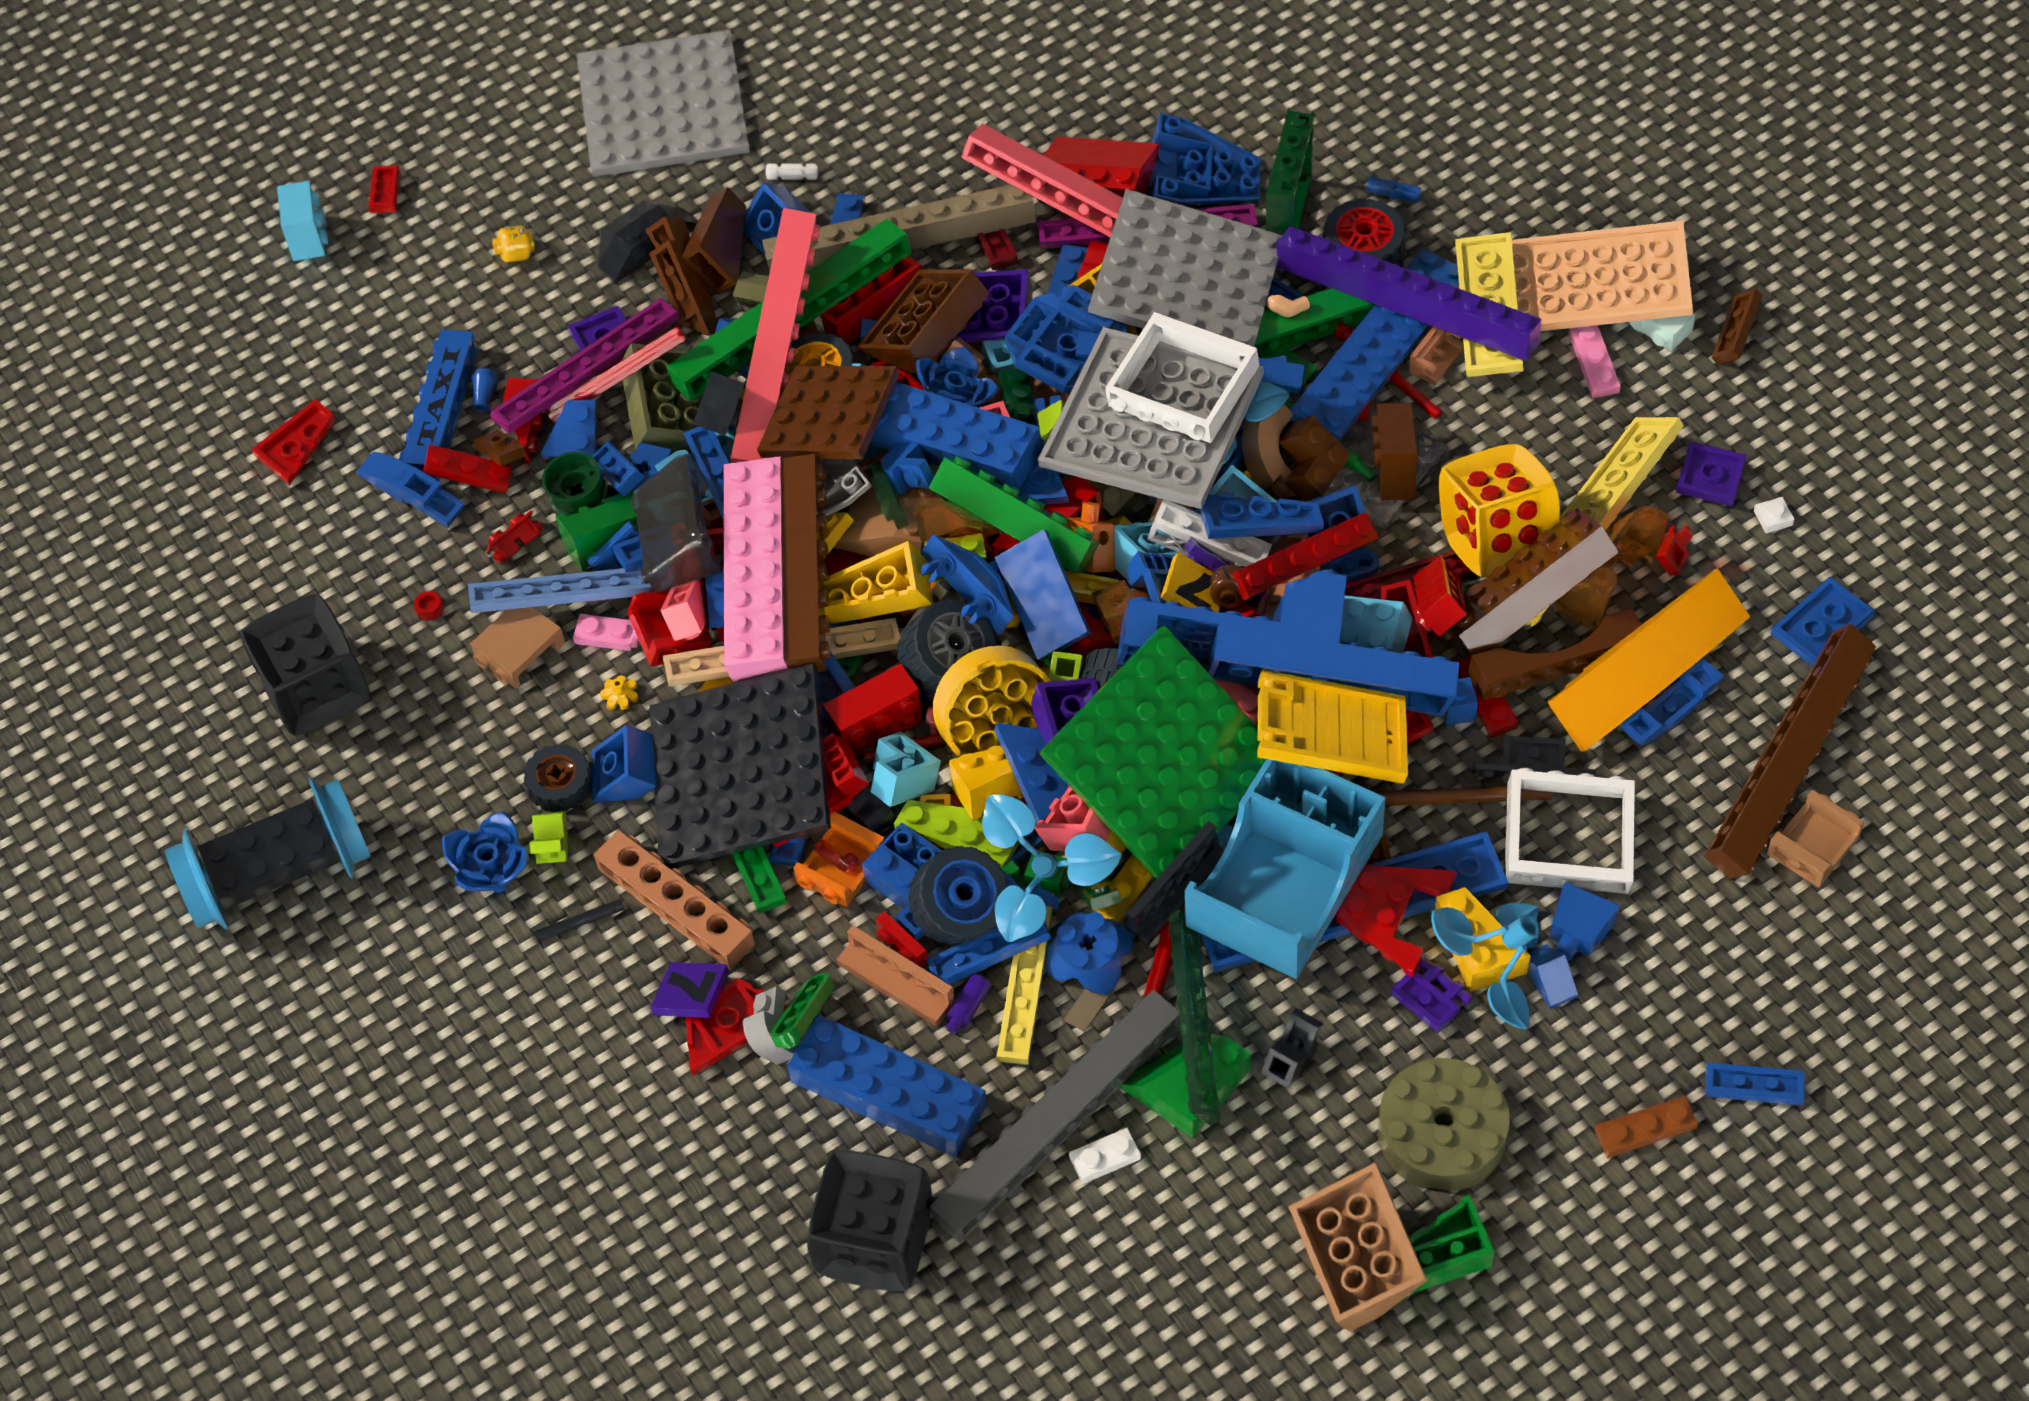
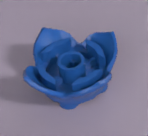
M966 346L950 350L942 356L938 363H934L929 358H922L916 361L918 378L924 391L978 407L990 401L1000 389L989 378L979 379V366Z
M504 811L488 816L482 821L476 832L460 829L442 837L444 856L448 864L456 872V883L464 890L503 892L508 884L525 869L529 861L527 849L519 844V833L516 824Z
M1099 912L1071 914L1065 917L1056 928V936L1049 945L1045 955V973L1057 981H1067L1071 978H1076L1090 992L1109 995L1120 979L1121 958L1129 955L1132 950L1133 936L1123 925L1114 920L1104 918ZM1093 944V949L1087 950L1086 947L1083 948V945Z

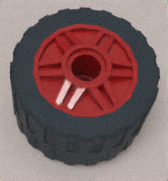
M1355 199L1344 202L1329 213L1323 226L1324 239L1403 268L1406 225L1403 222V217L1395 208L1387 205L1385 202L1374 199Z

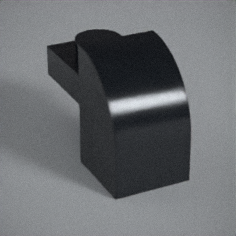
M1297 1008L1293 1010L1281 1039L1270 1048L1261 1073L1289 1088L1301 1076L1319 1045L1316 1041L1323 1023Z

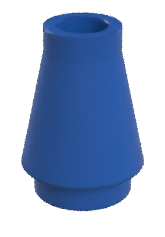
M480 368L471 377L473 409L486 412L490 409L499 380L495 371Z

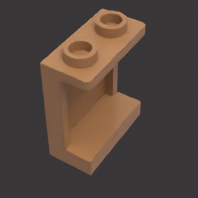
M533 607L505 610L470 644L474 653L473 659L482 669H490L501 683L505 685L509 683L516 689L520 686L519 675L549 646L558 651L565 644L561 627Z
M1811 790L1805 804L1781 833L1777 831L1772 837L1767 855L1819 888L1858 840L1864 822L1854 812L1845 810L1833 803L1828 796Z

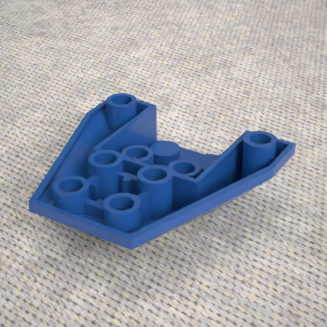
M1163 113L1159 114L1152 143H1159L1160 149L1147 187L1148 196L1179 205L1256 203L1259 201L1260 157L1187 119Z

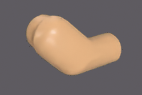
M1271 295L1267 299V307L1284 318H1290L1310 308L1309 300L1305 296L1293 301L1281 295Z

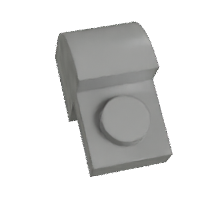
M774 987L755 995L754 1015L743 1019V1028L751 1048L762 1058L779 1065L791 1060L800 1043L790 1049L778 1048L770 1037L771 1030L784 1013L786 992L779 987Z

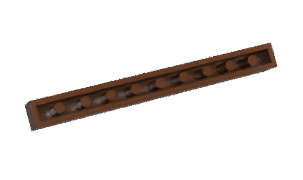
M1848 624L1831 633L1704 855L1708 861L1729 879L1742 875L1747 876L1755 869L1758 855L1770 843L1769 836L1771 832L1781 823L1784 809L1794 800L1797 786L1807 777L1810 763L1820 754L1823 740L1833 731L1835 727L1833 723L1836 717L1846 708V700L1849 694L1859 685L1860 680L1858 678L1862 671L1872 662L1871 655L1876 645L1852 624Z

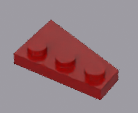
M315 399L252 448V452L257 459L290 486L336 421L334 414Z

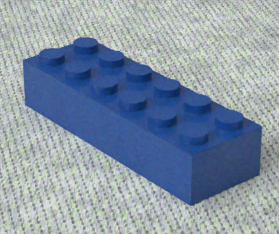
M899 382L895 383L870 441L871 444L889 450L898 442L919 444L926 461L938 466L941 465L944 457L955 458L956 455H959L972 463L970 465L971 468L978 472L980 469L986 470L996 476L994 481L1003 486L1007 483L1019 490L1044 446L1038 426Z
M817 1015L787 1065L792 1083L957 1159L987 1107L984 1089L820 1015Z

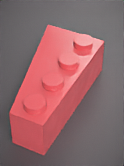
M1068 786L1069 788L1061 799H1054L1049 806L1051 812L1045 821L1040 819L1035 826V830L1049 850L1065 851L1068 842L1079 834H1094L1106 841L1111 832L1070 786Z

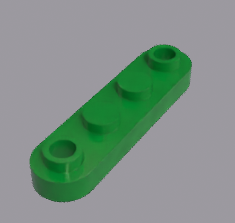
M830 973L817 974L803 983L770 1032V1037L776 1047L790 1049L800 1043V1038L811 1026V1022L817 1013L822 1010L826 999L832 994L835 983Z

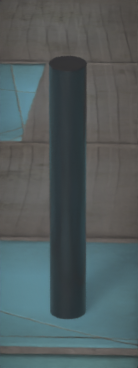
M620 898L535 930L534 933L537 941L541 942L625 909Z

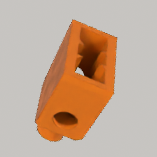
M1083 502L1081 517H1068V523L1076 528L1083 526L1094 533L1093 538L1100 541L1085 571L1092 573L1114 572V526L1112 523L1099 520L1100 504Z

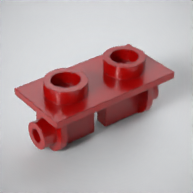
M530 510L525 515L519 513L509 522L510 527L504 532L501 530L495 532L487 540L489 544L485 553L488 555L491 551H494L493 558L498 563L502 561L507 562L521 550L515 542L517 539L526 546L541 535L542 525L537 520L534 522L531 520L533 511Z

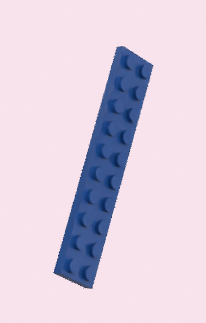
M1424 248L1419 250L1405 268L1459 288L1458 265ZM1375 305L1290 409V412L1294 415L1290 420L1295 422L1313 415L1339 442L1431 325Z
M1487 831L1370 864L1371 866L1457 872L1456 879L1450 892L1466 887L1475 898L1508 888L1507 878ZM1415 890L1403 918L1434 910L1436 897ZM1335 914L1319 943L1351 934V932L1336 921ZM1199 933L1213 973L1257 961Z

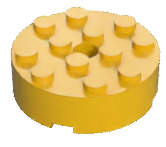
M988 646L974 650L955 662L944 674L937 687L933 702V716L937 730L957 757L983 751L992 746H1001L994 731L998 723L1038 729L1031 702L1037 683L1052 681L1029 655L1018 649L1007 646Z

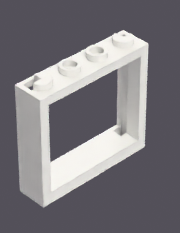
M1154 312L1105 388L1108 406L1118 412L1124 411L1135 415L1143 421H1151L1162 425L1170 431L1176 430L1187 434L1195 440L1212 443L1259 367L1257 348ZM1159 341L1237 368L1236 373L1207 419L1128 392V389Z
M1529 768L1512 770L1507 787L1505 876L1508 883L1563 888L1564 883L1567 882L1583 890L1628 894L1633 884L1635 781L1626 780L1620 776L1600 778L1588 773L1567 775L1561 771H1550L1548 773L1534 772ZM1521 789L1623 798L1622 869L1519 860Z

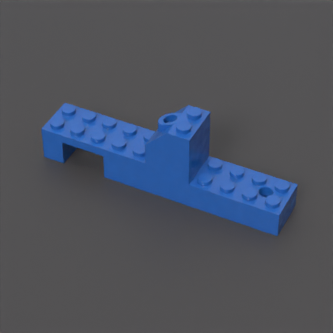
M1334 570L1316 571L1305 579L1288 583L1285 586L1284 595L1275 611L1273 620L1266 616L1245 617L1235 611L1225 613L1213 612L1211 608L1204 606L1196 608L1183 607L1178 602L1157 603L1147 597L1130 598L1122 619L1116 663L1124 665L1159 627L1165 625L1177 640L1210 645L1207 672L1214 680L1258 687L1261 670H1268L1403 695L1406 697V711L1444 716L1456 698L1459 662H1453L1450 658L1444 656L1428 658L1412 651L1397 653L1391 652L1387 647H1374L1372 649L1361 647L1356 642L1339 643L1347 576L1339 575Z

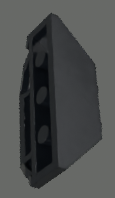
M643 200L601 228L598 268L616 284L651 260L649 253L655 250L656 247L646 232L647 228L665 216L684 219L688 232L691 233L694 231L698 221L681 207Z

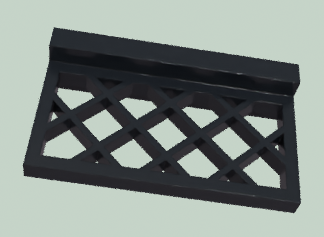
M1208 821L1127 912L1128 920L1124 923V927L1145 945L1149 946L1185 905V889L1190 881L1195 882L1197 887L1200 886L1208 878L1221 858L1225 849L1219 845L1217 829L1213 823Z

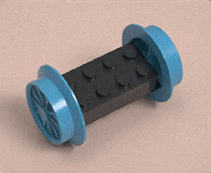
M311 777L308 778L324 818H321L314 800L311 799L197 847L188 829H183L182 843L165 849V854L182 898L197 928L216 921L225 930H228L229 925L222 906L224 909H228L339 863L340 861L331 840L335 843L349 878H353L354 864L371 856L338 779L321 786Z

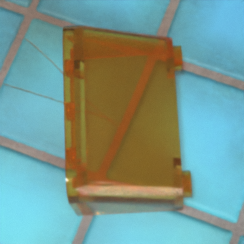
M1642 506L1609 525L1605 532L1618 550V553L1555 601L1557 610L1595 631L1606 615L1610 594L1617 585V575L1612 569L1619 560L1632 567L1639 559H1648V562L1653 564L1663 542L1669 514L1653 506Z

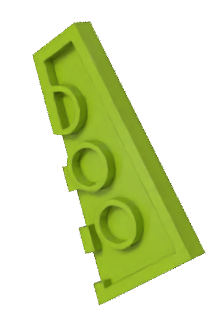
M907 800L894 822L895 829L902 822L930 843L944 849H951L956 846H971L982 852L985 851L1000 864L1001 868L1009 863L1020 843L1018 840L1010 848L994 846L988 841L983 831L984 811H982L981 818L973 821L965 808Z

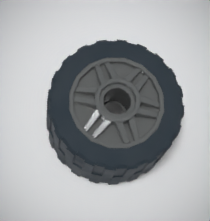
M941 600L936 604L933 603L909 622L908 626L901 633V638L898 640L897 645L898 660L919 691L928 694V696H935L937 687L944 674L960 658L980 648L997 646L996 635L988 619L982 617L974 623H968L973 615L962 617V608L968 603L960 602V600Z

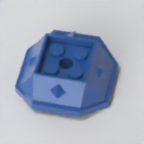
M1075 285L1062 288V291L1035 297L1005 335V344L1016 368L1037 378L1044 385H1050L1063 393H1071L1086 363L1084 360L1075 359L1080 331L1100 334L1102 328L1105 327L1127 333L1125 324L1087 312L1092 294Z

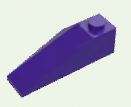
M1095 678L1037 683L1031 707L1038 730L1045 744L1099 691Z

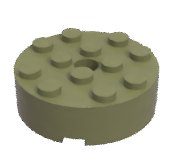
M1451 1058L1423 1060L1410 1065L1397 1074L1383 1094L1378 1122L1380 1147L1393 1170L1413 1185L1423 1189H1427V1187L1447 1189V1192L1467 1189L1486 1179L1500 1163L1505 1151L1509 1131V1108L1500 1087L1488 1074L1478 1067Z

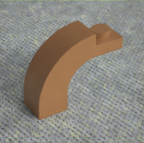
M1285 404L1273 415L1262 421L1249 422L1246 420L1242 433L1243 457L1253 481L1258 486L1269 484L1272 492L1280 497V499L1297 496L1284 483L1291 471L1285 465L1279 451L1281 431L1294 416Z

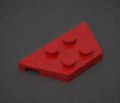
M737 978L723 986L710 1018L685 1017L689 1068L693 1076L748 1043L744 1033L743 1019L754 1015L755 995L765 991L755 989L750 983ZM787 1003L786 1005L784 1004V1011L788 1007L789 1003Z

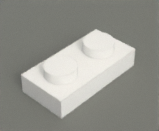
M1125 1128L1069 1152V1158L1081 1183L1085 1184L1141 1160V1154L1128 1128Z

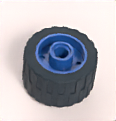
M971 846L947 848L928 860L916 872L917 874L912 879L911 888L908 892L909 910L913 915L915 924L920 927L927 937H931L938 943L955 946L956 944L978 939L997 926L995 904L999 894L1009 885L1006 880L1007 876L1002 871L1000 864L991 858L988 853Z

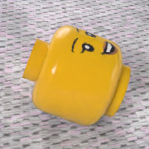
M521 225L501 228L498 231L497 238L493 239L494 253L496 255L500 254L501 259L506 263L527 260L530 257V253L534 252V239L531 231H527Z

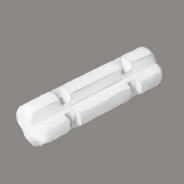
M767 164L766 177L769 180H778V177H781V180H803V177H806V180H816L818 178L817 164H806V166H803V164H781V166H778V164Z

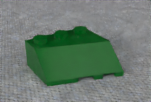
M1199 1033L1136 1071L1122 1083L1120 1088L1193 1139L1251 1069V1053L1226 1036Z

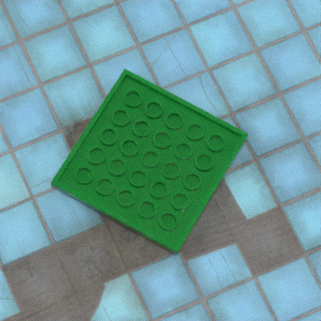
M1165 625L1159 627L1039 752L1047 763L1156 879L1208 821L1216 826L1217 834L1238 812L1241 799L1266 761L1264 758L1257 757L1260 741H1258V727Z

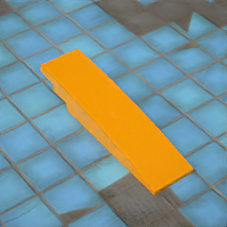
M1717 568L1584 668L1583 673L1569 682L1564 690L1547 703L1580 751H1586L1702 659L1748 620L1750 615Z

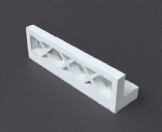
M1163 500L1147 540L1180 552L1188 557L1189 554L1184 546L1192 537L1238 567H1246L1266 558L1272 544L1253 536L1208 539L1201 514L1168 500ZM1157 529L1169 534L1170 536L1167 537L1163 534L1158 533Z

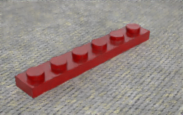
M1364 512L1239 569L1230 575L1237 581L1238 591L1243 601L1373 542L1379 537L1367 513Z

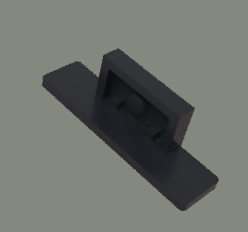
M1504 736L1503 764H1472V771H1479L1478 777L1496 778L1497 772L1509 773L1510 777L1512 770L1529 768L1534 772L1548 773L1550 771H1561L1567 775L1588 773L1596 776V769L1564 768L1565 739Z

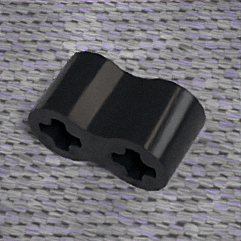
M868 786L854 796L851 804L841 810L849 819L877 834H880L896 820L888 805L871 793V789Z

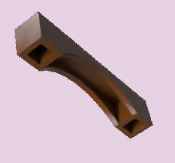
M1632 608L1605 615L1599 627L1589 637L1574 646L1560 651L1535 654L1495 648L1472 655L1467 673L1482 700L1492 697L1500 698L1515 690H1527L1538 683L1545 681L1553 682L1571 673L1579 674L1584 672V668L1642 624Z

